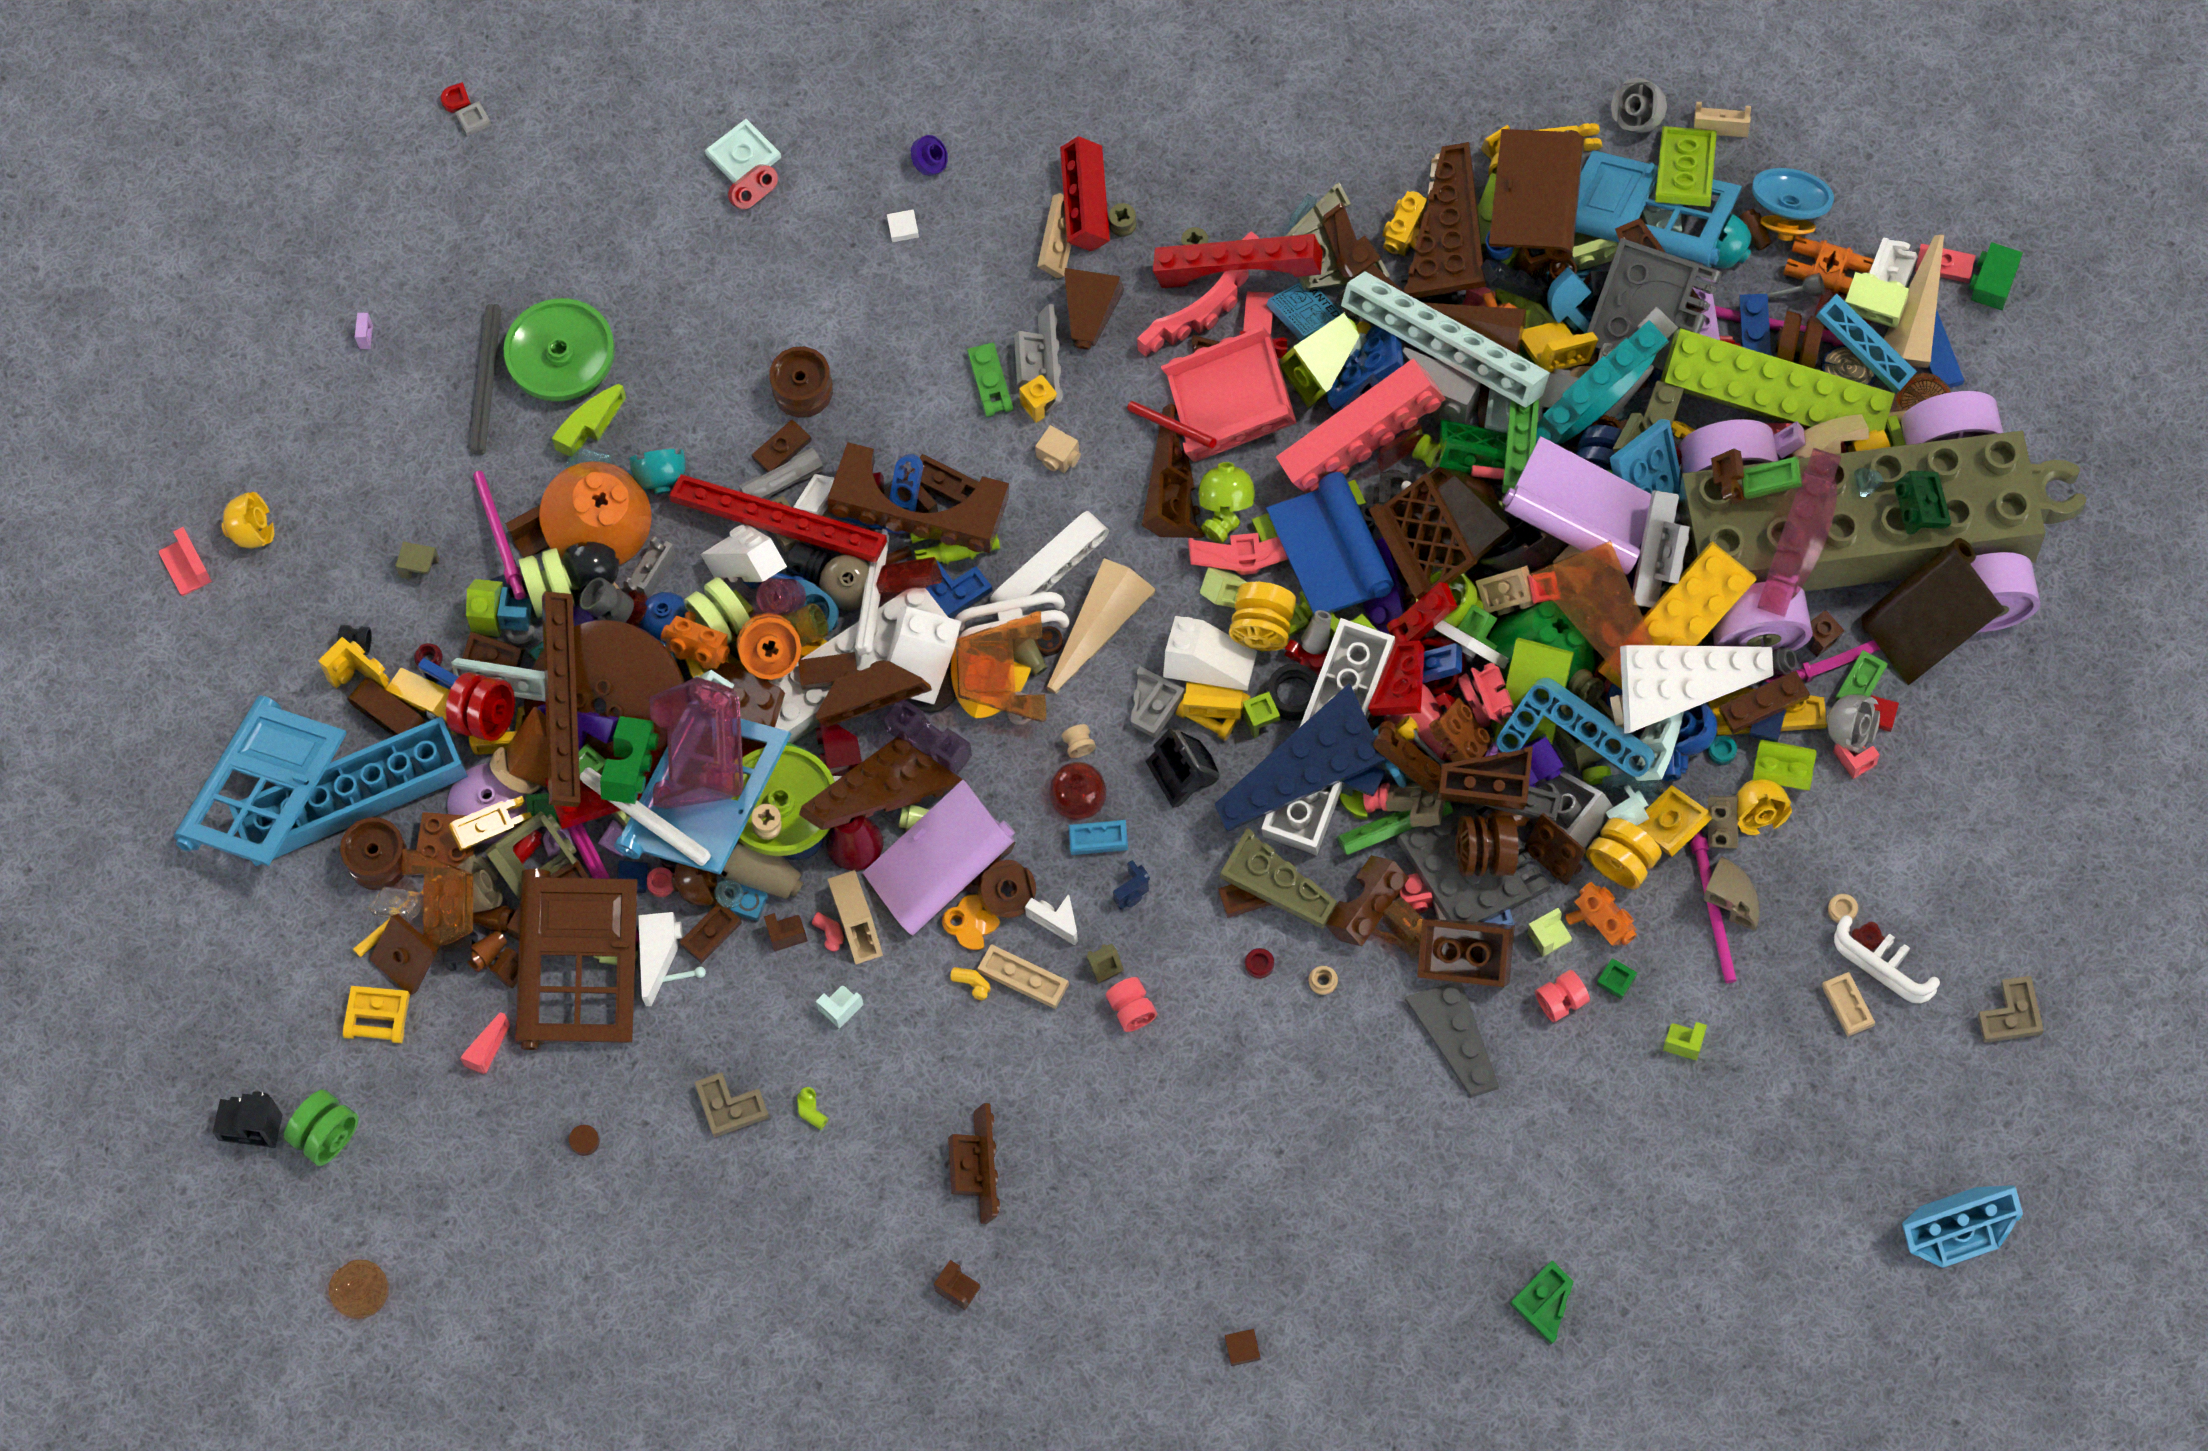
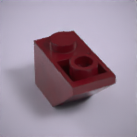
M820 723L821 727L816 728L818 745L824 744L825 753L820 754V760L827 766L832 776H844L862 762L858 738L838 724L826 727Z

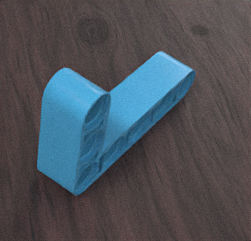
M1541 678L1531 687L1497 737V747L1501 752L1507 753L1520 750L1543 717L1546 716L1631 776L1640 777L1644 775L1655 760L1654 752L1648 745L1630 733L1624 734L1622 727L1619 725L1615 726V722L1550 678ZM1542 688L1546 690L1549 694V699L1541 698L1537 693V689ZM1561 706H1569L1573 711V715L1568 716L1564 714ZM1522 711L1530 712L1534 721H1526L1522 716ZM1585 722L1594 723L1597 727V732L1588 731ZM1506 734L1515 735L1518 739V744L1510 743ZM1609 739L1618 740L1621 748H1613L1609 743ZM1633 756H1641L1645 761V765L1636 764Z

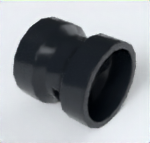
M341 625L337 641L341 637L349 643L355 641L365 651L363 655H368L372 642L371 628L361 626L359 629H354L350 625Z

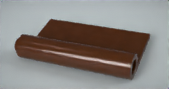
M1501 129L1489 246L1545 249L1547 257L1558 261L1568 260L1573 256L1584 138L1577 131Z

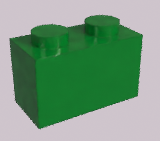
M1991 242L1988 252L1982 250L1977 264L1978 267H1981L1980 274H1973L1969 289L1973 290L1971 301L2003 311L2023 252Z

